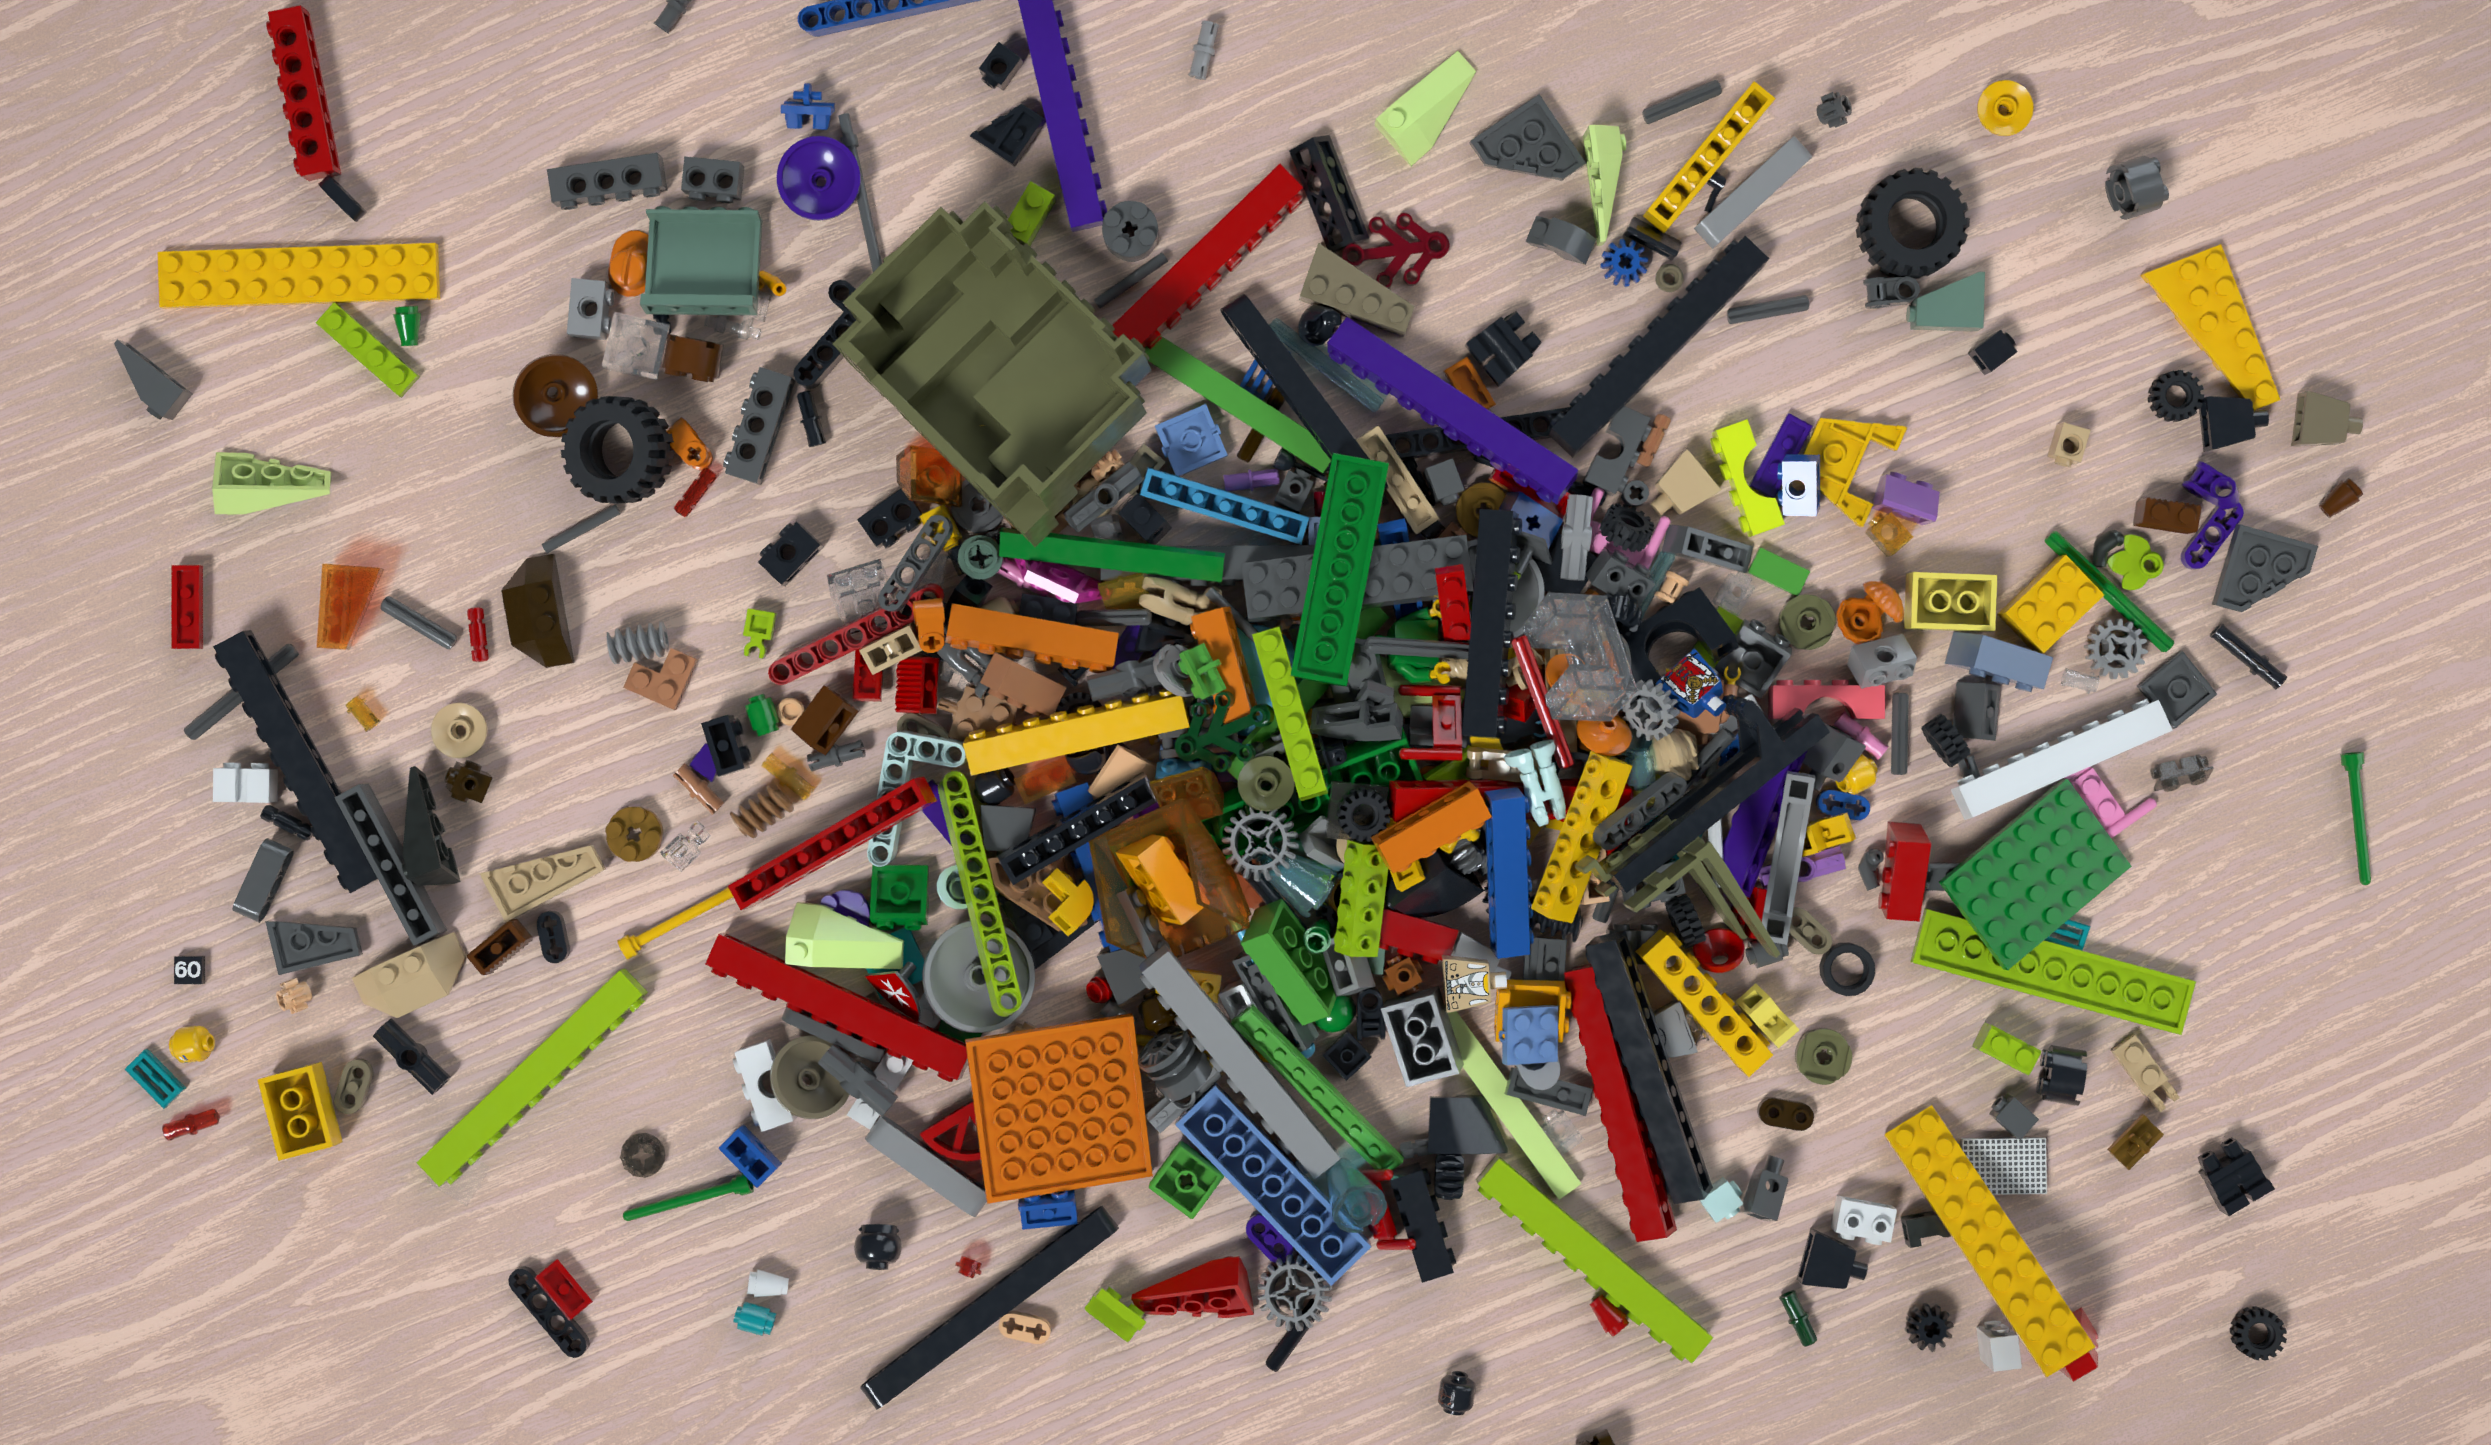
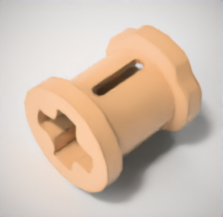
M1667 571L1665 574L1667 576L1661 589L1655 592L1654 596L1671 605L1676 602L1683 587L1688 586L1689 581L1671 571Z

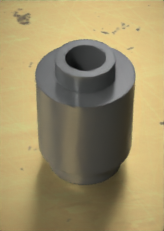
M1756 939L1748 942L1749 948L1745 949V954L1750 965L1755 964L1756 968L1782 961L1783 957L1789 956L1788 947L1785 944L1774 943L1780 952V955L1775 958L1769 955Z

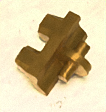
M2142 1114L2107 1150L2126 1169L2130 1170L2145 1154L2151 1151L2150 1149L2164 1134Z

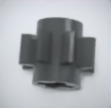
M1831 92L1821 96L1823 103L1819 104L1816 109L1820 122L1824 125L1828 124L1829 128H1836L1847 124L1846 116L1852 113L1849 99L1845 95L1840 96L1839 92Z

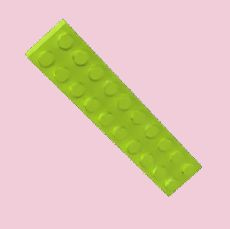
M1925 908L1910 961L1922 966L2182 1035L2196 981L2048 941H2042L2009 970H2003L1966 919Z

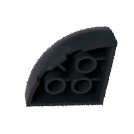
M1439 847L1433 855L1419 859L1425 879L1403 892L1396 889L1391 872L1388 869L1385 902L1392 910L1397 909L1408 916L1418 918L1432 917L1452 911L1481 894L1484 889L1473 872L1463 874L1455 869L1454 865L1449 862L1448 857L1444 855L1445 851Z

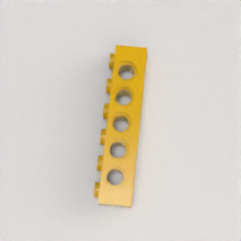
M1754 81L1653 202L1643 217L1664 234L1776 98Z
M1593 751L1590 752L1531 909L1549 919L1573 923L1592 873L1591 870L1586 874L1578 871L1575 868V864L1586 855L1597 860L1601 847L1593 841V832L1601 822L1616 811L1632 765L1613 756H1604Z
M1658 930L1635 952L1740 1071L1750 1077L1773 1056L1772 1052L1767 1048L1770 1042L1760 1032L1755 1034L1750 1029L1753 1023L1744 1013L1741 1012L1738 1015L1732 1007L1736 1004L1725 992L1721 995L1715 989L1718 985L1717 982L1707 972L1703 975L1697 969L1700 963L1689 952L1685 955L1679 948L1682 945L1680 940L1672 932L1667 935L1662 930ZM1675 955V964L1671 967H1666L1667 959ZM1689 976H1694L1692 985L1684 987L1685 979ZM1706 996H1711V1003L1706 1007H1702V1000ZM1729 1016L1727 1025L1719 1027L1721 1018ZM1746 1036L1745 1044L1737 1047L1738 1039Z

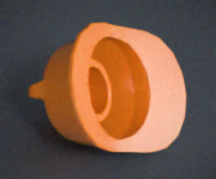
M628 231L622 234L616 240L612 249L608 269L609 281L612 288L618 294L626 297H636L645 292L649 235L644 232Z

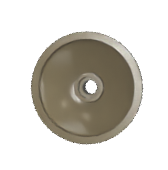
M817 1036L799 1037L783 1046L775 1056L770 1072L771 1087L778 1102L791 1114L804 1119H821L835 1113L845 1104L850 1095L840 1086V1081L818 1064L833 1044ZM803 1077L809 1078V1086L803 1083Z

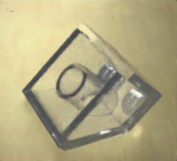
M614 312L602 367L610 371L635 377L658 380L670 325Z
M881 559L827 575L830 596L843 625L881 607L879 594L888 581V576ZM889 593L887 595V598L890 600L889 602L895 600L893 594ZM875 617L877 626L887 624V620L884 617ZM857 628L850 629V634L861 632Z

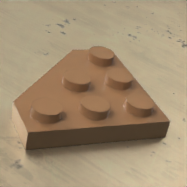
M1069 853L1015 885L1011 883L997 857L987 860L995 891L1057 931H1062L1048 918L1062 901L1042 882L1050 873L1058 868L1060 871L1069 874L1073 879V883L1077 886ZM1087 919L1079 927L1085 926L1088 923Z

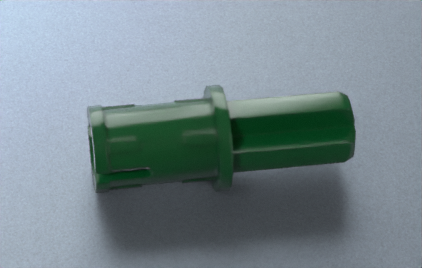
M1792 1290L1782 1294L1779 1299L1790 1318L1788 1323L1793 1325L1801 1344L1804 1347L1814 1344L1817 1341V1337L1808 1320L1809 1313L1804 1311L1796 1291Z

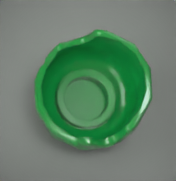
M1337 996L1330 1016L1314 1021L1316 1026L1330 1033L1340 1032L1350 1026L1356 1017V1005L1352 996Z

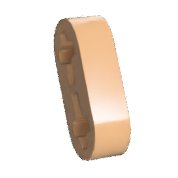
M1010 1311L1000 1319L999 1330L1003 1336L1010 1339L1042 1344L1049 1339L1051 1325L1043 1317ZM1010 1318H1015V1323L1024 1327H1014L1013 1331H1009L1008 1325L1004 1324V1322H1008ZM1037 1324H1042V1329L1046 1333H1041L1040 1337H1036L1033 1330L1026 1328H1036Z

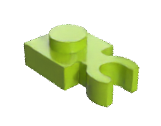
M747 609L743 636L751 637V639L744 647L745 656H750L751 649L756 646L760 650L759 658H765L767 650L763 644L764 639L772 641L777 613Z

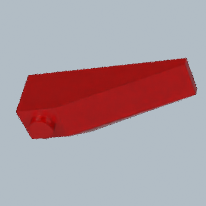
M1227 1256L1222 1259L1211 1260L1131 1295L1134 1305L1144 1314L1173 1316L1177 1311L1192 1313V1317H1201V1312L1218 1313V1318L1254 1315L1248 1273L1240 1256Z

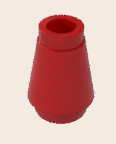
M1602 1294L1589 1304L1605 1333L1609 1332L1612 1337L1629 1324L1625 1318L1627 1315Z

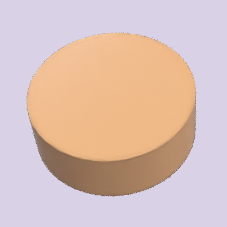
M786 698L777 706L776 713L778 719L785 725L793 726L799 716L805 711V706L796 698Z

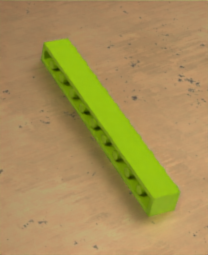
M626 968L619 970L416 1163L439 1187L447 1182L452 1185L463 1175L461 1169L467 1163L472 1166L484 1155L481 1150L487 1144L492 1147L504 1136L501 1131L507 1125L512 1128L524 1117L521 1112L528 1105L532 1109L544 1098L541 1093L548 1086L551 1089L555 1088L564 1079L561 1074L567 1068L573 1070L585 1059L582 1056L589 1048L592 1051L595 1050L605 1040L602 1037L604 1033L609 1029L613 1032L625 1021L622 1016L629 1010L634 1013L645 1003L643 997L648 993L646 989Z
M1496 1155L1477 1177L1476 1182L1480 1186L1477 1190L1488 1200L1494 1197L1500 1202L1499 1209L1510 1218L1515 1215L1522 1221L1520 1226L1531 1236L1537 1233L1543 1238L1544 1241L1541 1244L1553 1254L1556 1251L1565 1257L1563 1262L1574 1272L1580 1269L1587 1275L1584 1280L1596 1290L1599 1287L1608 1293L1605 1296L1606 1299L1617 1308L1620 1305L1624 1306L1629 1311L1627 1316L1640 1326L1643 1322L1650 1328L1648 1334L1660 1344L1663 1341L1667 1342L1672 1347L1669 1351L1680 1361L1686 1358L1690 1363H1693L1711 1342L1713 1337L1705 1328L1501 1157Z

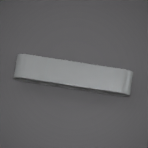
M1793 136L1694 228L1695 231L1713 249L1813 156Z
M880 1116L865 1137V1140L870 1145L967 1214L976 1217L986 1204L985 1188L981 1183L886 1116Z

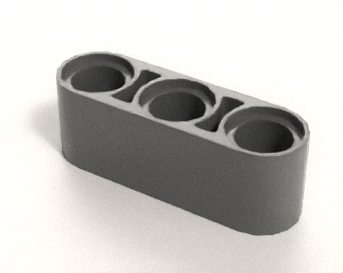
M269 838L262 842L232 908L234 912L258 923L265 918L294 855L293 849Z

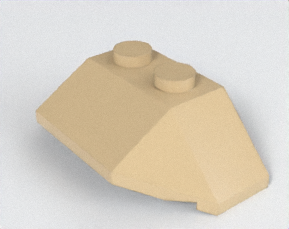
M455 932L374 966L352 979L364 1004L399 1018L448 996L466 956Z

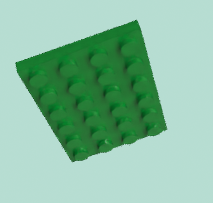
M2061 779L1943 877L1939 883L2003 970H2009L2132 866L2068 779Z

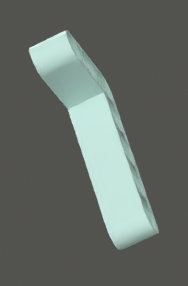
M907 730L891 734L886 741L876 800L886 795L888 791H893L910 781L913 760L947 767H958L966 763L967 758L963 742ZM898 736L904 737L907 741L905 751L896 748L895 740ZM925 741L931 742L935 748L932 756H927L923 753L922 745ZM952 746L958 747L961 750L962 757L960 761L951 759L949 751ZM892 764H898L902 768V776L900 778H895L891 774L890 768ZM902 822L893 826L891 833L884 831L869 840L867 857L873 865L882 867L895 859ZM878 846H883L887 849L888 857L886 860H882L877 856L876 849Z

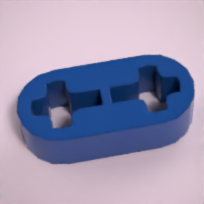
M1824 790L1816 798L1817 809L1826 815L1836 816L1848 813L1849 819L1862 820L1870 812L1869 801L1859 795L1835 790ZM1829 794H1831L1832 800L1841 802L1840 807L1831 806L1829 810H1826L1827 805L1822 804L1823 798L1827 799ZM1859 800V805L1863 806V811L1857 812L1855 816L1854 811L1846 809L1845 806L1846 803L1856 804V801Z

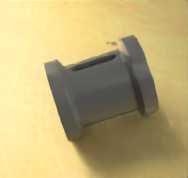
M1631 481L1625 485L1621 499L1624 504L1637 507L1648 499L1649 489L1642 481ZM1630 488L1633 490L1638 488L1641 491L1638 494L1640 500L1638 498L1631 499L1629 497V495L1632 493Z

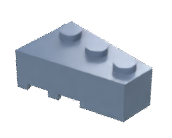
M1953 632L1945 664L1969 670V674L1985 678L1987 675L1993 677L1992 681L2004 685H2009V682L2015 683L2016 689L2032 692L2033 688H2045L2053 657L1986 635Z

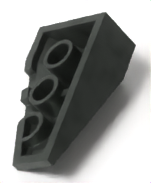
M413 766L409 771L402 852L405 862L402 864L403 873L407 879H410L419 886L456 884L461 881L452 848L447 849L446 844L442 840L441 835L446 831L435 813L433 814L432 810L436 809V803L424 772Z

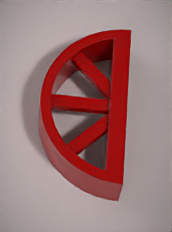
M973 1100L925 1128L920 1133L923 1140L933 1150L945 1157L960 1161H976L981 1159L979 1149H962L969 1117H971L976 1125ZM959 1124L953 1147L937 1138L940 1134Z

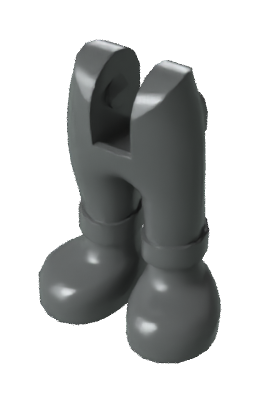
M948 624L944 627L945 634L947 633ZM944 642L942 649L937 652L939 656L963 675L967 681L974 683L976 696L980 699L986 698L989 695L988 691L990 688L980 683L984 674L964 655L972 658L985 670L993 655L981 653L978 651V648L967 647L965 650L955 649L949 643ZM1004 656V657H1006V658H1008V659H1010V660H1012V661L1015 662V660H1013L1012 658H1009V657H1007V656Z

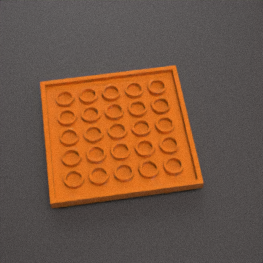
M1132 1013L965 1039L987 1204L1153 1176Z

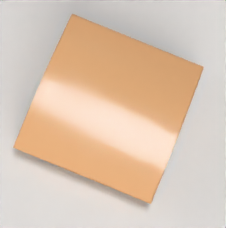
M1117 745L1088 789V792L1098 798L1141 772L1147 775L1152 786L1156 789L1155 775L1157 764L1143 759L1134 751Z

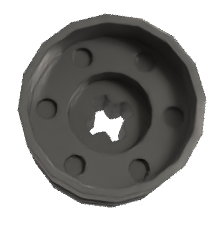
M1179 1025L1169 1027L1155 1035L1144 1046L1138 1057L1139 1067L1146 1072L1150 1079L1155 1081L1156 1087L1170 1101L1181 1100L1197 1091L1208 1079L1213 1068L1209 1061L1210 1058L1204 1051L1201 1052L1187 1030L1184 1031Z

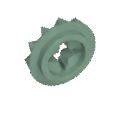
M982 535L968 538L963 542L958 551V563L963 573L972 579L986 580L994 576L1002 565L1003 557L999 556L1000 546L993 539ZM977 547L982 555L991 556L984 560L983 569H981L978 561L970 560L976 556Z

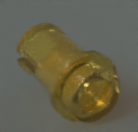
M358 695L345 706L348 709L347 713H352L364 730L368 732L381 721L365 704L366 699H361Z

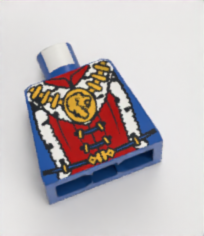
M1695 649L1656 682V685L1659 683L1663 684L1662 690L1664 692L1671 690L1669 698L1671 700L1677 699L1678 701L1673 706L1692 718L1698 717L1704 710H1708L1713 716L1717 717L1726 708V703L1719 698L1723 693L1720 678Z

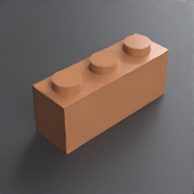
M994 653L980 681L981 684L990 688L989 694L1001 700L1006 695L1008 696L1007 703L1020 709L1024 704L1026 705L1024 711L1036 717H1040L1041 713L1050 717L1055 712L1066 690V687L997 653Z

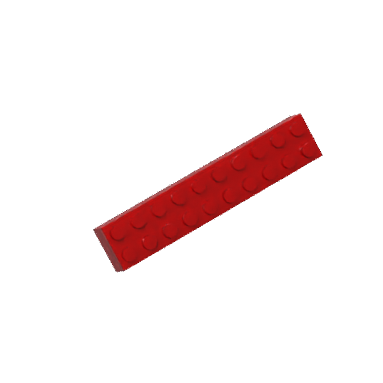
M1278 164L1112 325L1115 328L1113 333L1118 338L1122 334L1129 340L1134 337L1144 348L1147 346L1151 350L1162 339L1161 333L1166 328H1169V330L1175 328L1182 320L1181 314L1187 308L1192 311L1202 301L1201 296L1207 289L1211 292L1222 282L1221 277L1223 273L1227 270L1230 272L1234 271L1241 264L1242 255L1247 250L1252 253L1262 243V236L1267 231L1270 234L1273 233L1282 224L1281 220L1287 212L1292 214L1301 206L1303 186L1281 164Z

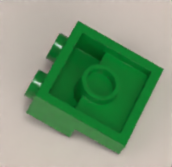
M872 865L870 920L872 925H877L879 930H892L894 925H905L907 930H920L922 925H928V865H885L882 867Z

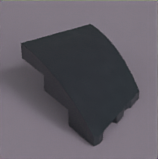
M1456 1094V1097L1430 1096L1428 1153H1508V1148L1484 1096Z

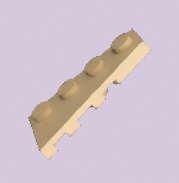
M590 845L479 874L506 923L606 870L594 846Z

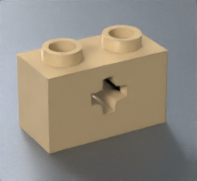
M912 622L861 647L859 651L872 675L922 651L919 645L915 623Z

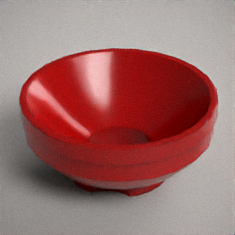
M1717 928L1704 932L1706 940L1693 945V953L1695 959L1700 963L1699 966L1709 972L1724 973L1731 971L1739 966L1744 958L1745 946L1743 939L1729 929ZM1717 956L1728 958V961L1724 964H1715L1712 960Z

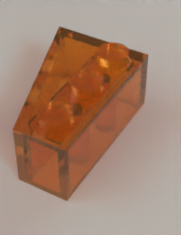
M322 564L317 648L350 650L384 569Z

